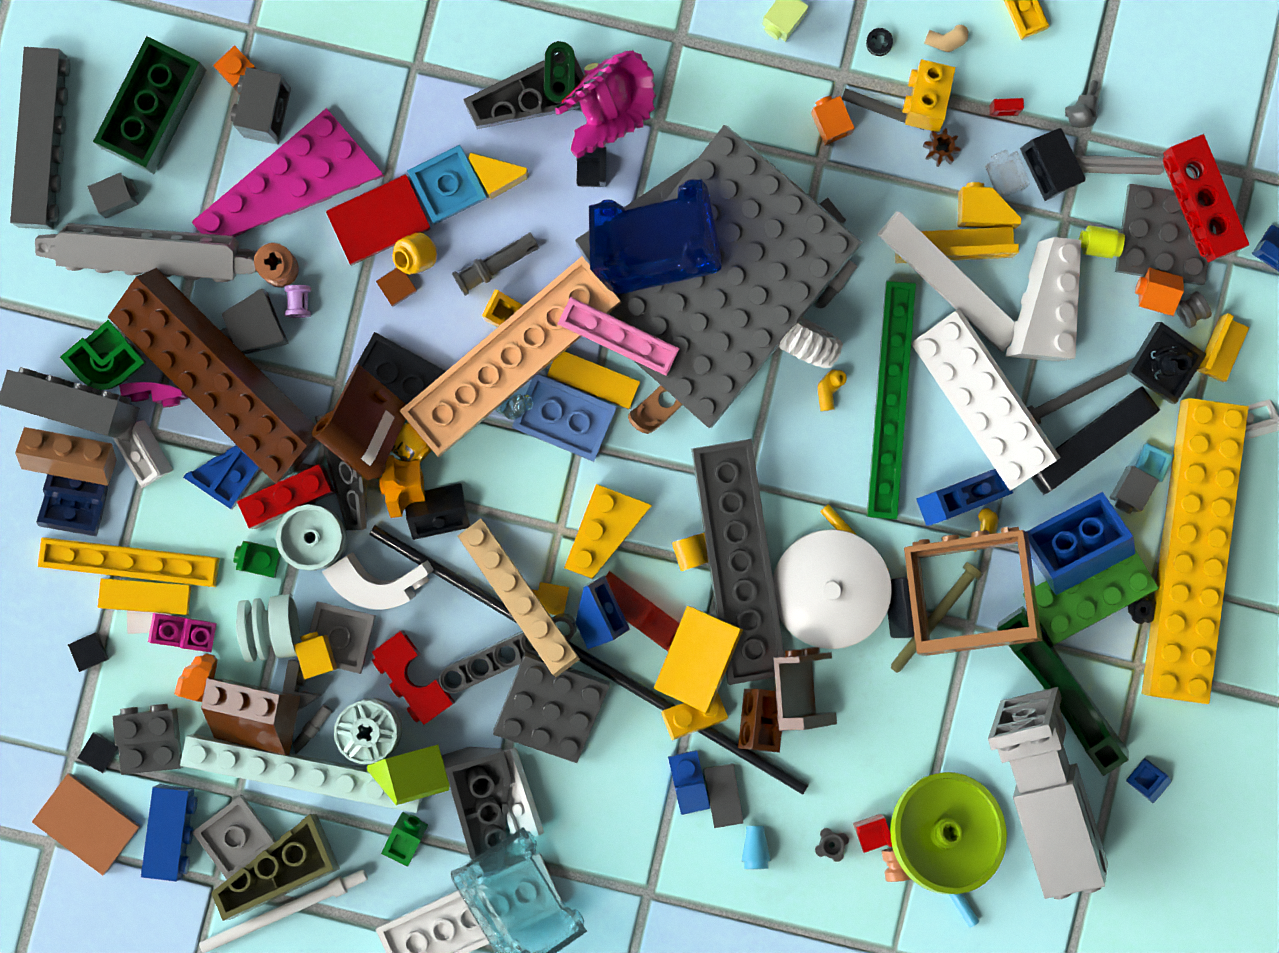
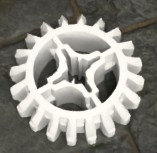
M801 318L783 337L778 347L807 363L822 368H832L841 354L843 344L838 337L825 330V328L818 326L808 319Z

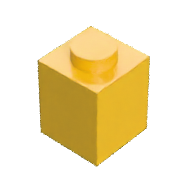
M318 631L300 636L302 642L294 644L304 679L338 669L327 635L319 636Z

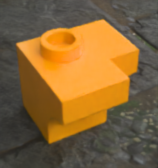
M390 455L385 463L387 465L382 477H379L381 494H385V503L390 518L402 517L404 509L409 504L425 501L424 475L419 460L400 461L394 458L393 455Z

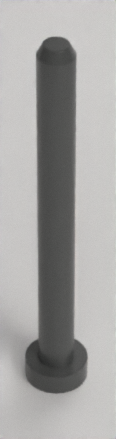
M1134 358L1036 408L1030 405L1027 409L1039 425L1041 424V418L1127 375L1126 370Z

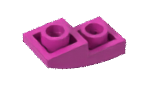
M135 382L119 385L121 396L131 398L132 402L148 400L149 394H151L153 402L162 404L163 408L178 406L181 404L180 400L188 398L182 390L159 383Z
M153 613L148 642L211 653L217 623Z

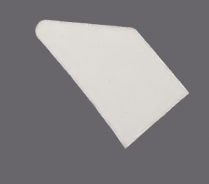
M127 610V634L149 633L154 612Z

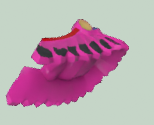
M634 50L624 51L612 58L605 59L601 63L588 64L584 67L585 76L578 86L562 100L561 104L556 106L555 111L556 115L568 111L579 101L581 110L587 119L585 125L574 130L575 135L571 145V152L576 158L584 156L586 152L593 153L597 147L604 148L606 143H614L618 138L624 137L627 132L634 133L635 128H643L644 121L650 119L649 114L655 109L653 105V100L656 97L653 90L655 86L653 82L654 73L648 67V63L643 60L642 54L634 53Z

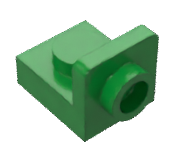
M243 541L241 546L238 545L236 547L233 562L237 563L236 570L276 578L281 554L278 548Z
M402 812L381 854L408 867L428 828V824L416 816Z

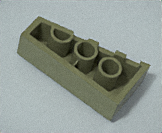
M317 814L306 816L298 825L286 832L278 841L262 851L248 865L241 868L211 892L222 921L234 919L340 870Z

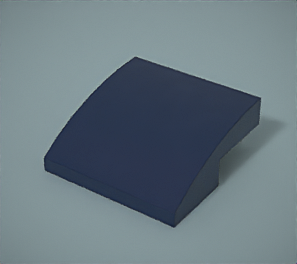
M47 474L43 486L44 498L36 521L38 526L97 537L108 486Z

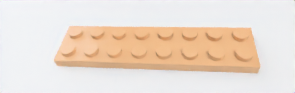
M583 256L400 410L402 415L438 457L443 455L582 337L558 325L570 297L606 314H609L621 304L618 297Z

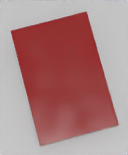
M406 174L326 211L351 266L393 247L398 240L414 233H424L431 229Z

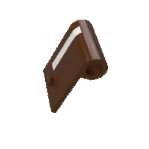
M358 364L354 367L334 410L325 414L317 422L312 431V436L366 480L377 479L386 470L387 465L385 463L406 420L400 412L406 404Z

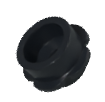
M1146 596L1129 605L1128 613L1131 615V619L1137 624L1151 623L1154 620L1156 602ZM1141 607H1145L1146 611L1144 613L1140 611Z

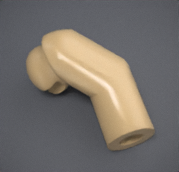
M957 25L953 30L944 35L929 30L924 44L945 52H951L967 42L969 31L964 25Z

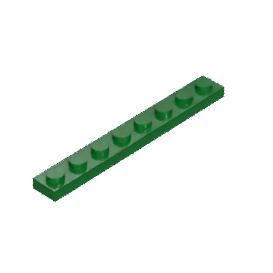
M885 282L866 517L897 520L916 283Z

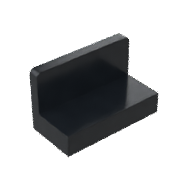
M1061 128L1034 138L1020 148L1044 201L1052 199L1063 191L1086 180Z
M461 483L425 490V501L411 503L405 508L406 520L413 540L462 530L471 526Z

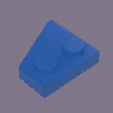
M236 445L224 454L207 461L206 464L194 471L186 473L183 478L233 510L237 501L240 500L260 468Z

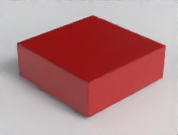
M1024 98L994 99L989 105L990 116H1018L1024 109Z

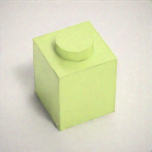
M776 0L763 18L762 25L765 26V32L776 40L781 38L786 42L807 14L809 6L801 0Z

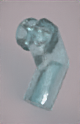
M518 394L509 401H505L495 411L508 419L515 420L521 417L525 410L528 411L532 408L533 400L527 394Z

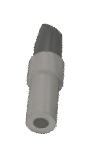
M848 260L819 297L815 305L817 308H825L834 296L843 289L845 282L856 270L857 265Z
M323 704L314 717L302 728V732L292 743L295 754L304 748L310 739L314 738L320 731L322 724L333 712L328 706Z

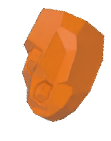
M208 653L195 657L191 665L185 667L182 675L178 678L174 694L179 697L202 702L206 679H214L218 659Z

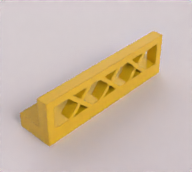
M1013 227L921 231L951 261L1013 258L1019 253V244H1014ZM895 252L896 264L907 263Z

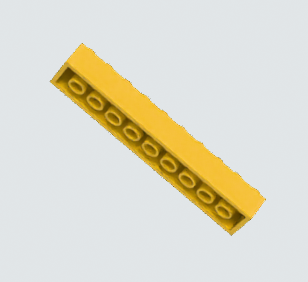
M1193 398L1180 400L1173 451L1174 457L1172 459L1156 585L1159 589L1154 594L1156 605L1154 620L1150 624L1141 694L1202 704L1210 703L1249 406Z

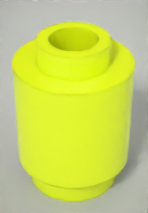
M1088 225L1086 231L1081 230L1079 240H1081V248L1084 255L1112 259L1114 256H1121L1125 235L1118 233L1116 229Z

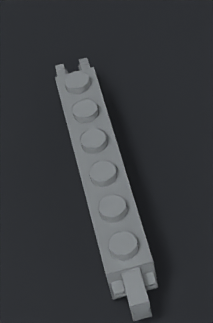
M68 223L58 234L38 235L35 238L36 256L54 259L56 266H63L71 271L88 268L95 269L99 273L124 271L127 275H140L157 268L166 278L177 275L183 276L187 280H198L202 277L213 278L215 282H228L234 280L237 274L247 273L249 275L256 272L254 257L257 250L240 249L239 241L234 236Z

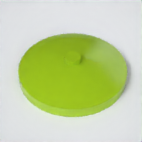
M942 772L925 776L914 782L904 791L892 814L891 842L897 861L904 872L915 883L931 892L954 895L973 891L991 879L1003 860L1007 843V831L1002 810L989 790L971 777L953 772Z

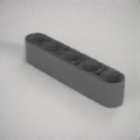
M565 613L551 617L555 623L563 621L569 625L570 633L565 635L567 641H570L577 630L575 619ZM521 631L451 663L440 674L439 683L444 691L458 693L519 665L525 652L539 656L534 647L530 646L528 638ZM504 646L513 648L516 653L515 659L506 660L501 654V648ZM476 659H484L488 663L489 669L487 672H479L475 668L474 663ZM448 672H458L462 678L461 684H452L448 680Z

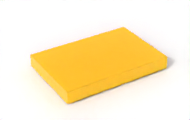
M687 606L653 689L705 713H709L743 629L692 606Z

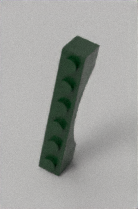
M1022 606L1001 620L997 625V631L1029 627L1027 610ZM1042 631V641L1008 645L1045 690L1055 687L1059 688L1062 697L1060 703L1061 713L1071 726L1085 752L1103 776L1129 760L1128 749Z

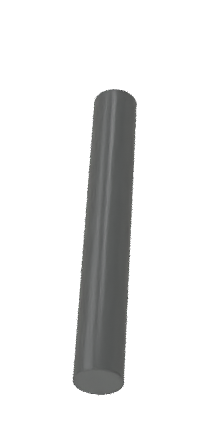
M845 88L842 100L905 123L907 113H902V109Z

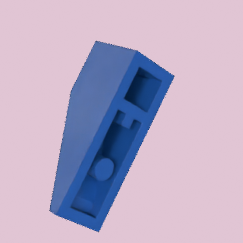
M996 469L919 497L916 500L926 526H930L1013 494V490H1009Z

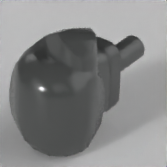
M1092 80L1087 95H1080L1075 105L1065 108V116L1068 117L1072 127L1085 128L1095 124L1098 117L1099 99L1094 95L1098 81Z

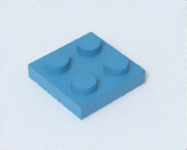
M461 145L407 170L434 225L487 199Z

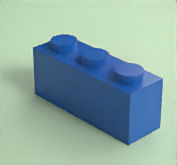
M162 784L152 787L141 870L142 878L177 882L183 878V874L188 873L190 857L186 856L187 844L192 842V832L194 831L193 826H190L191 814L194 815L196 812L198 801L197 797L194 796V788Z

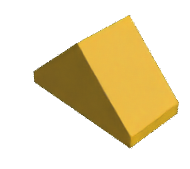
M474 153L469 154L468 159L490 199L497 197L528 178V169L525 167Z
M495 289L482 317L486 322L499 327L523 305Z

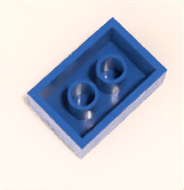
M1103 492L1026 531L1029 538L1031 558L1055 595L1136 554L1133 535Z

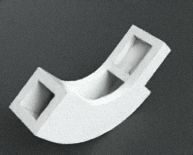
M352 552L322 571L333 589L344 599L360 607L382 610L403 605L413 599L416 594L410 586L412 585L414 590L427 583L429 581L427 575L434 569L427 560L398 579L381 580L370 575Z

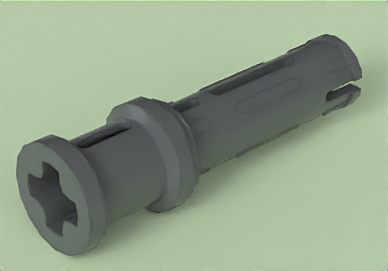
M531 232L495 254L483 260L481 258L475 259L473 265L459 273L455 271L452 275L462 293L466 296L469 294V290L483 282H490L492 275L540 248Z

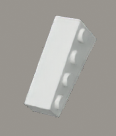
M1053 237L1038 242L1028 279H1030L1026 293H1023L1020 303L1022 305L1020 315L1013 327L1012 333H1014L1012 343L1011 346H1008L1005 357L1058 362L1075 359L1081 240Z

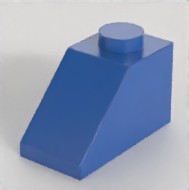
M605 576L585 586L580 600L575 623L587 649L613 641L630 630Z

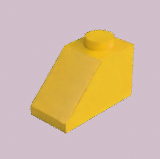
M970 182L966 184V187H962L959 190L957 227H1013V229H1016L1021 225V217L993 188L984 187V183Z

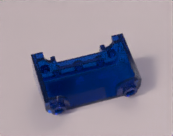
M702 179L685 181L684 184L678 187V198L629 210H625L616 201L609 199L603 200L598 204L589 205L590 270L608 290L615 293H628L706 276L721 270V252L707 185Z

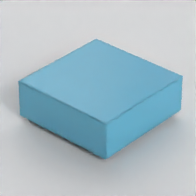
M1145 443L1135 467L1158 479L1159 482H1163L1174 455Z

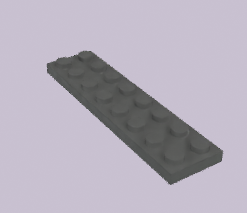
M752 439L691 448L717 618L743 629L726 670L727 684L733 685L775 677L774 658L785 655Z

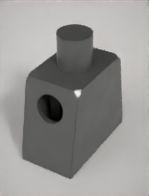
M263 288L222 313L227 327L220 331L244 355L289 344L268 292Z

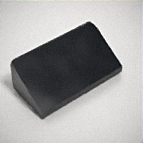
M907 577L891 579V601L887 611L891 638H911L915 636Z

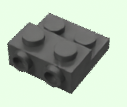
M168 704L151 705L150 711L138 712V707L122 708L119 715L112 716L115 746H118L121 775L183 768V766H180L182 753L177 708L168 709Z

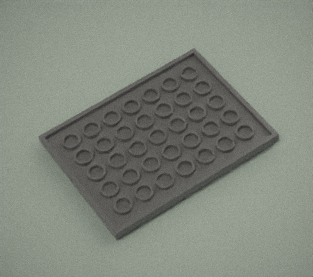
M723 125L603 280L621 301V304L608 315L679 348L667 376L636 361L634 362L708 428H712L777 349L787 332L799 322L861 246L863 241L730 127Z

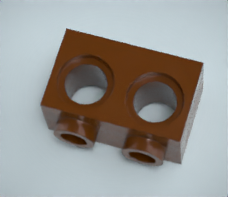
M744 689L738 748L780 753L782 730H779L776 691Z

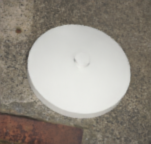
M820 530L801 537L783 553L773 575L778 616L781 622L799 640L819 648H845L866 639L882 623L891 601V579L881 555L865 539L843 530Z

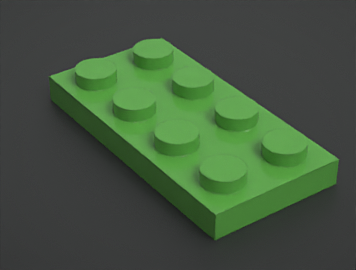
M1136 549V554L1058 595H1055L1047 581L1035 586L1040 626L1052 646L1159 589Z

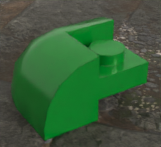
M109 320L86 339L82 337L60 356L79 380L87 386L99 390L115 388L124 383L146 364L140 353Z

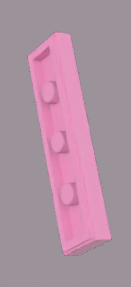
M572 297L569 298L558 322V325L667 376L679 351L678 347Z

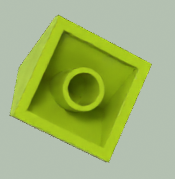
M438 744L367 765V771L396 806L449 791L450 788Z

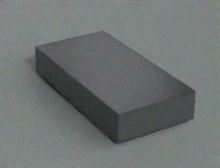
M734 764L704 768L714 828L744 823Z

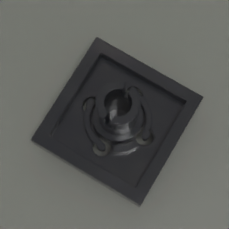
M1156 322L1126 370V373L1169 403L1177 404L1205 358L1206 353L1163 322ZM1152 351L1156 352L1153 353V357H1155L1154 359L1151 358ZM1158 371L1160 374L1156 375L1158 377L1156 379L1154 375Z

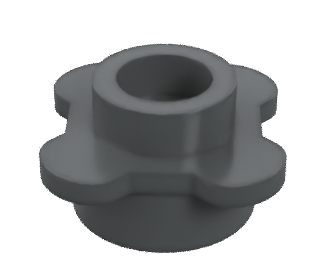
M829 828L822 829L820 832V843L815 847L816 854L819 857L827 856L832 858L834 862H840L844 858L845 845L849 842L848 836L845 833H833ZM833 842L835 846L831 848L829 843Z

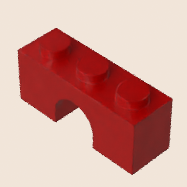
M318 464L240 499L237 503L248 528L257 529L281 518L283 514L295 507L315 503L336 492L325 467Z
M404 630L398 632L372 651L375 657L372 659L374 666L381 674L387 673L392 680L389 684L390 688L399 699L401 697L405 698L410 705L406 709L416 723L421 721L425 725L455 703L451 695L440 686L439 678L427 686L415 685L409 679V664L421 653Z

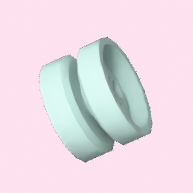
M310 504L295 507L286 513L278 524L276 533L278 551L284 560L297 569L308 571L326 569L339 561L346 549L348 538L345 525L336 513L328 508ZM314 533L316 536L313 543L307 542V535Z

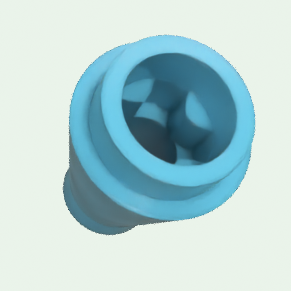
M747 826L741 862H744V869H768V861H771L764 826Z

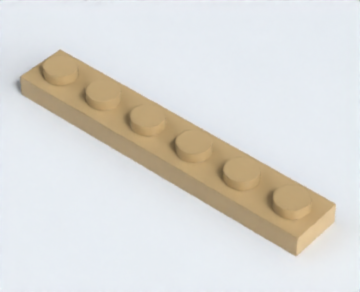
M479 519L459 534L458 538L550 672L557 677L579 661L580 658L486 523Z

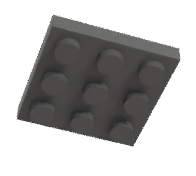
M1129 184L1127 186L1121 233L1125 235V242L1121 256L1117 257L1115 272L1145 277L1150 267L1183 277V283L1204 285L1208 262L1206 257L1200 256L1174 190ZM1198 196L1199 203L1205 206L1203 198ZM1209 223V228L1213 232L1214 225Z
M525 652L493 729V735L577 763L610 683L608 680L570 667L555 677L541 657Z

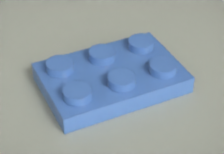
M537 374L531 380L512 428L594 462L617 407Z

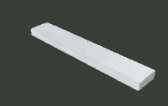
M896 211L877 235L956 310L960 309L968 322L994 347L1004 352L1012 342L1014 336L1012 331L1015 322L901 212Z

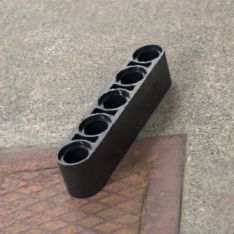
M1143 386L1139 387L1058 446L1055 450L1061 458L1032 476L1031 479L1043 495L1049 493L1157 414L1160 408Z

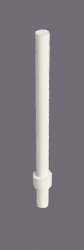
M362 869L347 877L342 878L339 876L330 880L327 886L200 942V949L203 953L209 952L331 896L339 897L347 893V889L367 881V874Z

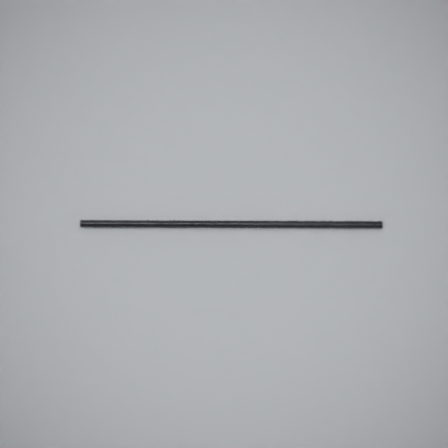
M374 525L370 531V536L418 565L428 560L434 569L432 571L433 574L517 623L500 599L380 527ZM568 641L580 658L579 661L662 711L676 706ZM712 726L697 731L803 795L806 791L807 783L752 750L738 748L737 741Z

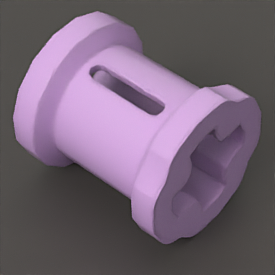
M307 285L285 286L287 310L284 312V316L289 318L311 317V311L308 310V293L311 292V287Z

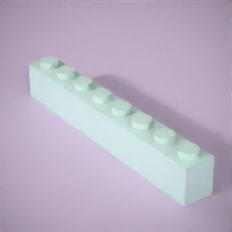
M198 734L188 735L185 739L180 766L413 813H417L421 808L422 798L396 806L367 771V768L293 753L285 756Z

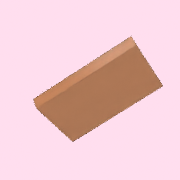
M71 773L65 776L32 820L33 824L102 876L107 873L141 827Z

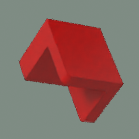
M882 814L853 823L863 853L886 845L889 848L892 847L891 833Z

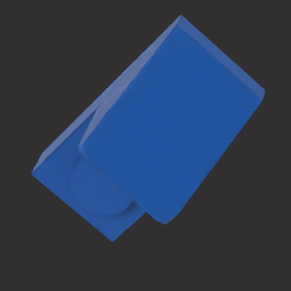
M697 750L668 756L681 815L710 809Z

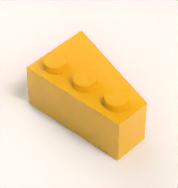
M596 484L564 568L593 579L650 510L652 505Z

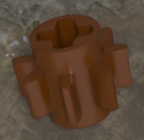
M947 128L939 135L932 131L930 133L932 142L926 141L923 144L924 148L929 149L925 159L929 160L932 158L935 160L936 167H939L944 160L952 164L954 159L951 153L958 154L961 151V148L955 146L958 136L951 137L948 135ZM938 144H946L948 147L945 151L940 150L938 152L936 150Z

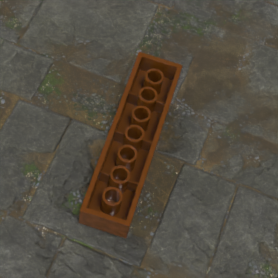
M157 268L135 277L108 315V318L275 484L294 473L319 442L312 436L315 424Z

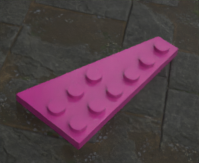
M326 108L196 217L192 223L201 234L236 237L262 224L266 225L277 218L287 214L291 215L328 200L334 195L347 190H353L364 183L385 176Z

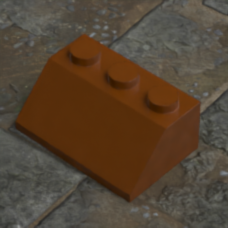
M206 679L201 709L214 738L285 756L290 755L300 696L233 680Z

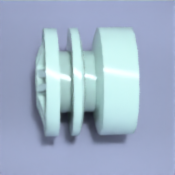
M292 594L270 597L267 611L261 598L254 599L252 605L249 600L238 602L236 633L243 658L246 662L256 661L257 654L261 660H267L270 646L273 647L277 658L297 656L294 644L301 643L297 608Z
M378 698L363 699L347 706L339 714L334 726V740L338 750L348 760L358 764H373L384 759L395 750L402 737V720L398 711L388 702ZM362 724L364 727L371 726L373 728V731L370 733L372 739L368 736L364 738L361 736L360 733L363 731Z

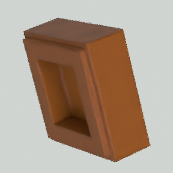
M395 268L376 281L392 307L417 292L407 274L398 268Z

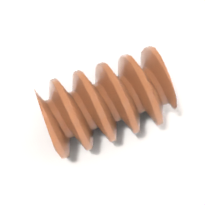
M278 243L265 244L255 254L254 266L256 271L272 286L283 288L292 284L297 278L299 272L298 262L283 245Z

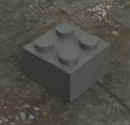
M246 67L245 75H241L238 81L237 91L240 93L238 104H234L231 111L233 126L244 138L278 145L291 87L281 74Z

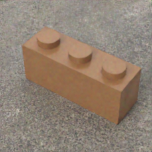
M28 427L23 428L15 451L20 467L23 470L109 486L117 461L112 443Z

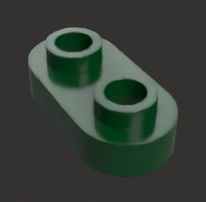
M562 41L550 44L545 52L544 92L546 97L554 103H562V100L574 90L575 53L568 43ZM556 53L564 54L565 61L563 63H557L554 60ZM554 84H563L565 90L562 93H556L553 90Z

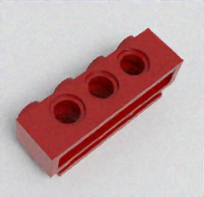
M1202 134L1171 146L1163 152L1164 168L1200 256L1206 257L1209 263L1249 246L1250 244L1205 135ZM1186 168L1192 171L1194 178L1188 176ZM1198 196L1203 198L1205 206L1199 203ZM1209 223L1216 228V234L1210 230Z

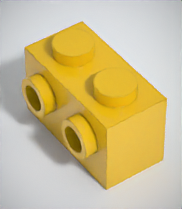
M921 59L917 70H911L908 86L913 87L911 96L906 95L902 108V113H907L905 125L940 132L946 116L956 67Z

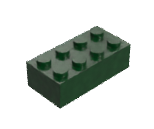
M146 36L93 142L101 149L155 174L207 70L199 61Z

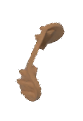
M660 385L639 406L630 411L628 419L638 431L649 434L666 422L682 404L676 399L673 406L668 408L662 407L659 404V396L667 390Z

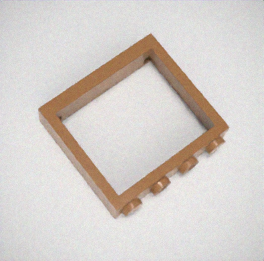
M1019 527L1001 528V533L989 534L987 530L971 533V537L960 539L959 535H948L941 537L942 542L930 543L929 539H922L918 542H912L913 546L904 547L918 655L930 656L1042 641L1027 532L1019 530ZM1018 544L1029 627L930 640L920 558Z

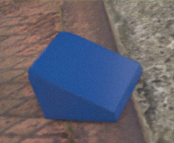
M1146 758L1143 759L1126 780L1151 803H1155L1172 782L1167 774Z

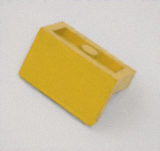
M1229 313L1219 317L1204 351L1206 356L1197 369L1198 372L1221 382L1227 381L1250 328L1232 320L1234 315Z

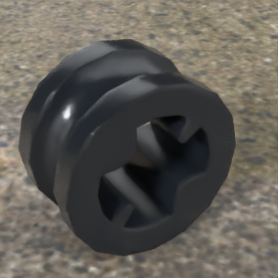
M884 28L873 29L868 34L866 40L867 50L872 55L880 57L889 53L893 44L891 33ZM878 35L884 36V42L888 43L886 47L882 45L881 50L876 49L875 43L871 42L872 38L875 37L877 39Z

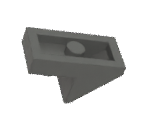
M290 659L287 664L282 692L300 696L298 711L322 696V694L299 690L300 686L305 685L306 679H304L299 660Z

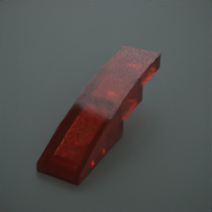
M609 571L605 577L625 620L663 649L669 651L680 623Z

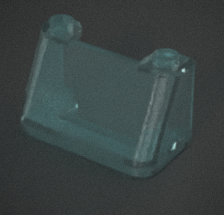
M524 827L516 830L450 872L451 879L495 953H557L586 933L587 930L583 925L584 919L580 912L569 907L563 908L532 858L536 854V839Z

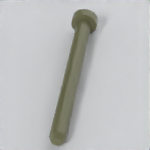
M965 563L962 567L965 572L928 617L929 634H931L974 578L979 580L983 576L970 563ZM915 636L911 638L891 663V669L896 673L900 672L916 653Z

